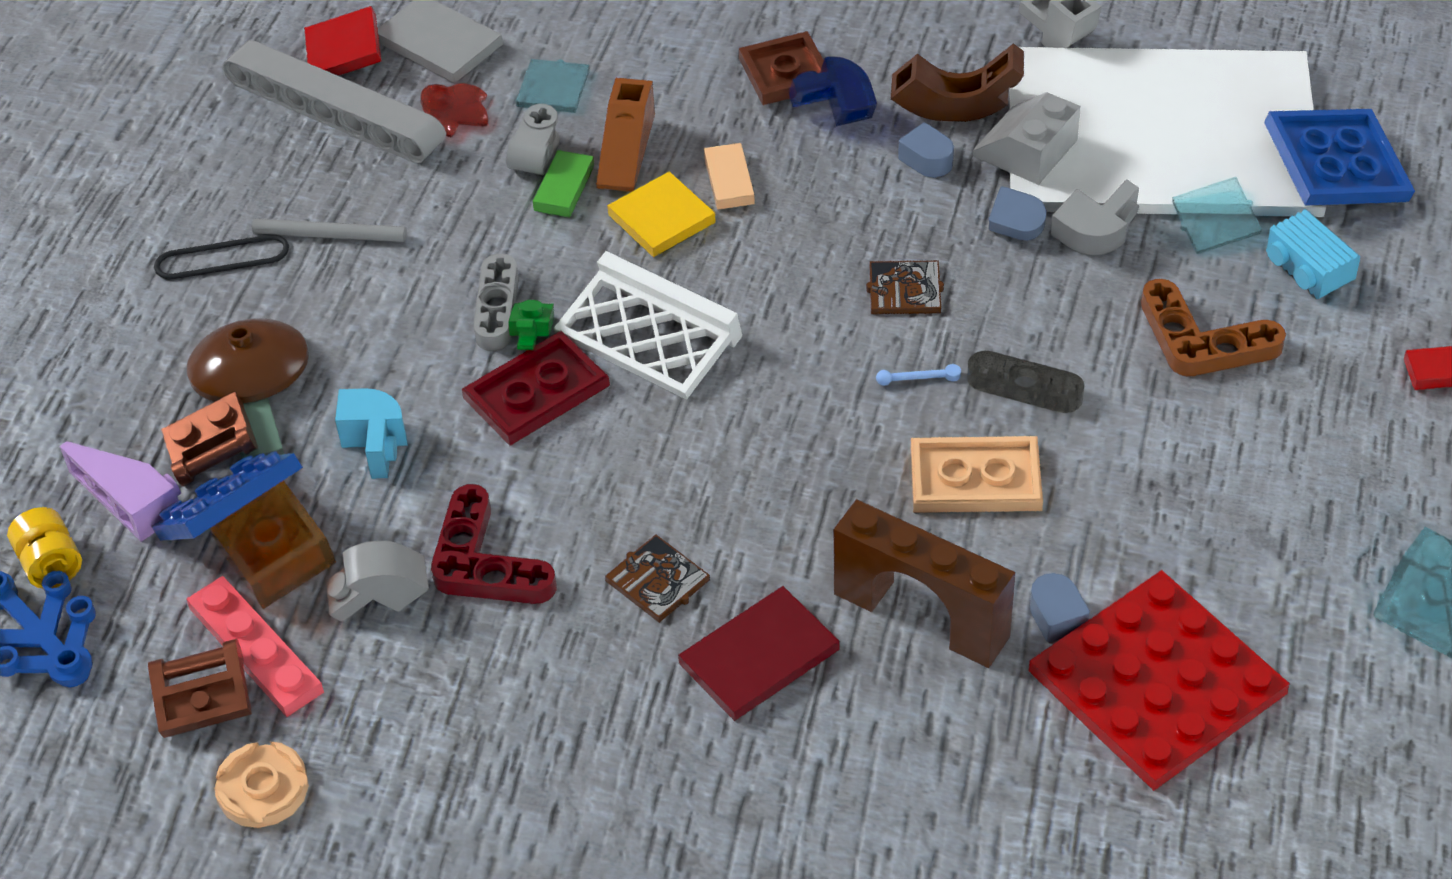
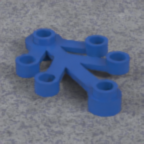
M0 571V610L5 609L22 628L0 629V676L9 677L16 673H48L54 682L64 687H76L84 683L88 679L93 665L89 651L84 648L89 623L96 616L92 600L87 596H77L67 603L66 611L71 625L65 644H63L56 637V632L65 598L72 591L67 574L62 571H53L43 578L42 586L46 599L41 618L39 619L18 597V589L13 578L9 574ZM56 584H62L57 588H52ZM80 609H86L82 613H76ZM14 647L41 648L47 655L19 656ZM6 659H12L6 664H1Z

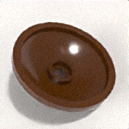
M245 319L224 325L207 335L196 346L188 359L187 376L194 391L207 400L216 402L236 392L243 404L273 396L294 383L306 368L309 352L303 335L294 327L273 319Z

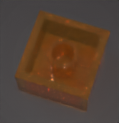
M284 480L209 528L220 551L262 609H265L336 563L326 536Z

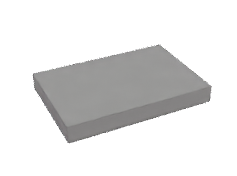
M414 0L378 28L380 44L453 83L459 81L503 45L500 33L436 0Z

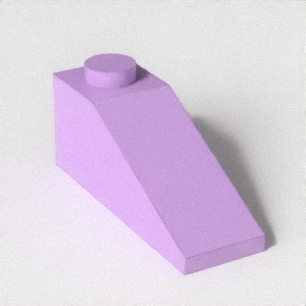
M67 441L60 445L69 473L141 542L155 533L151 526L162 520L159 513L171 504L179 501L178 496L181 494V491L174 479L169 474L162 476L148 463Z

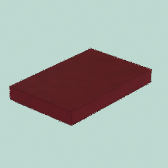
M559 331L535 345L534 350L523 352L462 388L463 399L511 446L610 386L609 376L562 331Z
M781 586L678 654V659L681 667L736 721L839 651L840 641L784 586Z

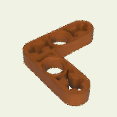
M1153 279L1144 285L1141 300L1142 310L1169 366L1177 374L1186 377L1197 376L1278 358L1282 354L1286 333L1281 324L1272 320H1258L1200 332L1175 283L1166 279ZM1162 301H1167L1165 309H1163ZM1175 322L1181 324L1185 329L1173 332L1166 329L1164 325ZM1229 343L1236 346L1238 350L1233 353H1226L1219 350L1217 345Z

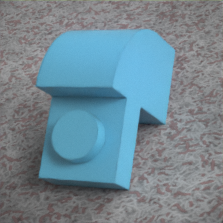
M339 389L335 422L341 447H366L365 453L371 479L388 478L390 461H396L397 446H408L402 411L398 402L389 394L376 389Z

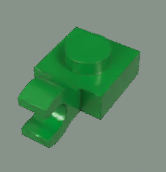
M538 300L514 303L508 324L509 336H519L517 350H534L537 336L550 335L554 321V304H545Z

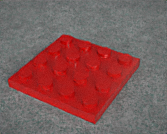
M1163 570L1029 660L1028 671L1153 791L1287 695L1290 685L1286 679Z

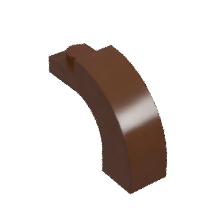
M1013 43L984 67L967 73H952L941 70L919 54H916L892 74L891 100L917 116L934 121L967 122L985 118L1008 106L1009 88L1018 85L1024 77V51Z

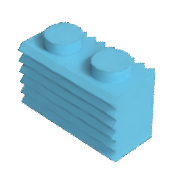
M1304 208L1301 213L1298 212L1295 216L1292 215L1289 219L1286 218L1283 222H1279L1270 228L1266 249L1270 260L1277 266L1282 265L1289 275H1293L1298 286L1304 290L1309 289L1310 294H1314L1316 299L1356 279L1361 256L1307 209Z

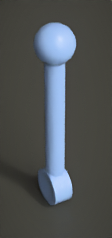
M949 364L945 369L899 373L880 370L876 375V381L883 386L888 385L891 381L944 377L948 381L954 382L960 379L961 368L956 364Z

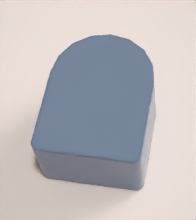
M924 122L899 139L898 159L926 177H942L952 170L954 145L946 135Z
M1001 186L989 217L988 229L1018 240L1028 241L1035 239L1045 228V205L1039 198Z
M1049 573L1038 577L1032 584L1030 611L1047 642L1063 638L1089 620L1090 610L1070 578L1062 574Z

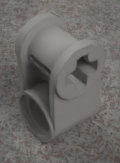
M536 104L524 112L516 134L511 138L508 146L507 168L543 176L546 175L560 144L559 133L555 130L558 115L552 106Z

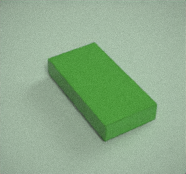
M557 150L533 199L534 211L570 218L594 168V156Z

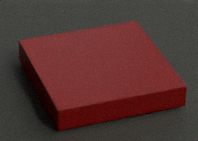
M372 6L304 28L307 63L339 76L381 62L377 18Z

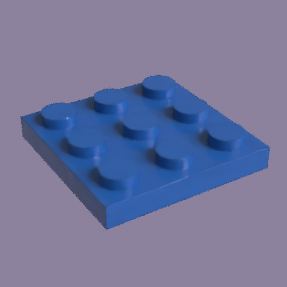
M1372 109L1269 111L1264 124L1305 206L1409 202L1415 190Z
M274 451L266 456L264 453L254 458L252 455L247 456L230 467L232 475L220 480L213 478L195 489L194 491L198 497L184 503L181 500L162 510L159 513L162 520L151 527L160 541L194 539L303 467L294 453L278 455L277 451Z

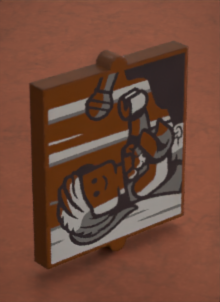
M939 260L870 261V282L866 284V291L870 293L871 314L941 313L940 292L944 291V283L940 281Z
M655 534L635 552H628L626 559L605 575V581L660 623L681 604L687 605L689 597L710 581V575Z

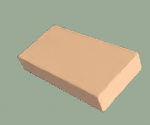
M736 143L704 148V158L717 210L755 204L754 191L742 144Z

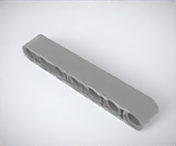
M249 40L244 43L222 65L224 74L234 85L414 163H422L446 138L445 128L432 115L257 41Z

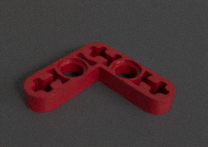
M466 484L457 488L451 496L431 563V573L436 589L448 595L529 604H541L549 601L557 591L556 576L552 565L538 559L480 553L491 515L489 494L485 488L477 484ZM471 502H477L472 505L470 511L471 518H467L465 508L469 507ZM465 532L473 536L465 544L457 545L450 541L458 533ZM451 569H458L452 573V576H445L451 572ZM473 570L474 579L471 580V579H469V577L472 578V572H471V571ZM491 571H500L505 574L504 579L498 583L490 584L482 580L484 575ZM514 575H519V577H516L517 583L514 584ZM536 578H542V579H543V580H539L538 584L535 585V586L530 585V584H533V583L535 582V579H536Z

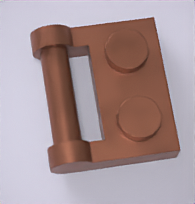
M236 392L161 429L172 462V472L182 487L195 480L194 476L241 452L248 454L258 449L243 402Z
M238 639L223 642V647L164 662L163 659L148 662L158 731L163 738L252 714L243 668V654ZM226 665L227 671L169 686L170 679Z

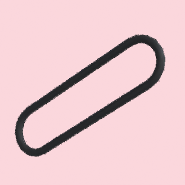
M263 235L171 250L163 253L156 259L154 270L161 278L178 279L278 262L286 256L289 251V244L282 236ZM276 240L283 244L282 252L271 258L179 273H165L160 269L161 262L171 256Z

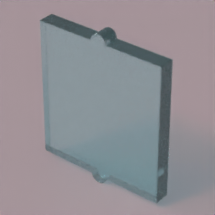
M531 59L516 99V107L529 108L536 104H547L556 111L576 113L590 72V66L587 64L567 63L562 59L557 61Z
M1237 177L1172 197V203L1181 220L1180 229L1186 231L1196 254L1234 243L1262 232L1252 210L1253 201L1247 200Z

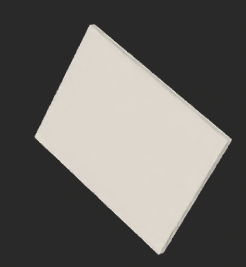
M1019 47L1024 51V77L1018 85L1009 88V110L1015 105L1046 92L1081 106L1076 143L1039 185L1010 173V188L1039 198L1045 205L1046 212H1056L1076 189L1100 205H1103L1127 179L1139 187L1137 199L1139 210L1137 214L1291 217L1292 215L1295 216L1298 212L1301 213L1305 208L1315 217H1324L1326 205H1304L1264 124L1269 111L1314 110L1306 51Z

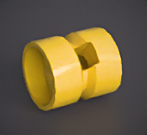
M32 508L21 513L8 527L7 537L29 582L35 587L43 589L42 580L50 572L62 571L67 574L70 581L81 569L83 560L72 537H70L60 514L53 508ZM56 584L52 588L59 587L62 584Z

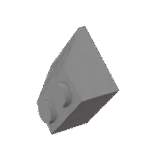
M1048 92L1011 107L974 148L972 156L1039 185L1076 143L1081 106Z

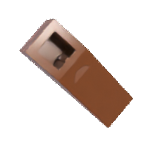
M615 78L608 102L596 188L630 192L635 190L655 117L653 81Z

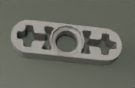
M507 254L491 255L483 261L481 266L473 326L477 345L487 351H497L505 348L512 336H509L508 321L513 305L516 303L519 277L515 259ZM498 272H502V282H496L495 277L498 275ZM495 297L507 300L500 306L486 304L488 300ZM491 321L497 322L498 327L494 333H490Z

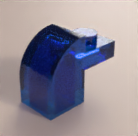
M825 57L820 73L816 71L801 73L796 79L792 80L789 91L792 107L828 100L836 126L871 119L877 106L870 79L865 71L853 61L842 57Z

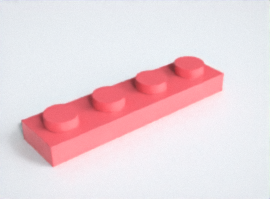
M224 576L216 579L186 599L192 613L222 646L225 641L238 639L243 654V668L245 672L286 717H289L324 693L320 680Z

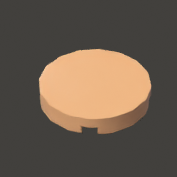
M270 741L271 745L265 744L260 746L258 742L246 744L229 754L218 768L216 774L217 781L214 787L218 805L228 819L241 826L261 828L278 824L295 813L305 800L309 784L305 764L294 749L279 742Z

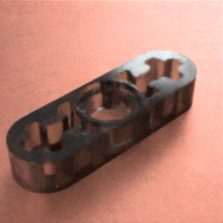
M986 350L974 353L968 360L967 381L971 387L978 391L1060 413L1074 412L1083 403L1084 381L1075 373ZM1004 373H1007L1006 380L1004 379ZM1026 376L1034 379L1036 383L1029 387H1023L1016 384L1014 380ZM1044 384H1047V390H1043ZM1064 390H1069L1066 395L1061 394Z

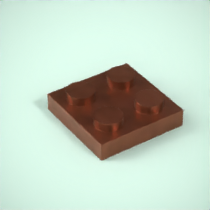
M808 31L739 48V60L762 105L833 88V76Z

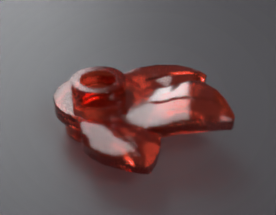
M459 83L450 87L432 84L422 90L420 103L423 111L441 122L447 137L451 138L455 135L458 125H488V114L482 104L487 98V93L481 88Z

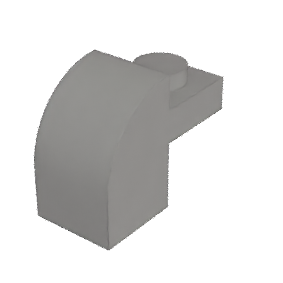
M1094 0L1020 1L1018 12L1043 32L1041 43L1044 46L1066 49L1096 29L1102 6Z
M1126 179L1103 205H1100L1076 189L1052 215L1051 235L1078 253L1103 255L1113 252L1125 243L1127 224L1133 220L1139 210V205L1137 204L1139 187Z
M370 541L345 550L343 552L344 568L326 581L329 614L331 617L342 622L372 600L399 612L429 590L424 555L402 544L391 541Z

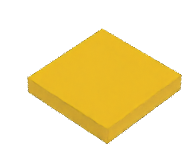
M670 171L607 205L608 215L653 258L716 223L715 212Z

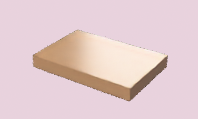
M1037 436L911 438L913 513L1042 511L1043 494Z

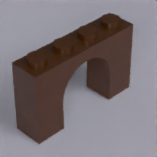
M858 499L854 501L833 529L834 595L873 612L894 583V572L908 575L930 588L946 606L951 620L949 650L989 668L1010 638L1016 572Z

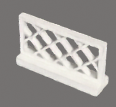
M605 251L597 261L598 273L554 327L555 334L562 331L577 346L687 400L728 345L734 348L742 338L738 314ZM603 286L615 291L618 299L599 304L594 302V297ZM640 304L649 308L650 315L627 320L625 308ZM620 309L622 322L599 326L597 315ZM593 317L595 328L581 332L571 329L576 320ZM675 320L682 324L683 331L663 336L659 335L657 326L659 323ZM653 325L655 338L632 343L630 330ZM625 332L626 345L614 348L603 345L602 337ZM708 336L716 340L709 349L697 352L692 351L690 342L692 339ZM686 341L688 354L665 359L663 346ZM658 348L660 361L648 364L636 361L634 353ZM691 364L692 372L683 384L669 377L668 369Z

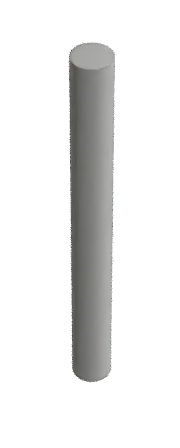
M253 219L252 222L253 234L393 242H405L407 236L406 227L271 219Z

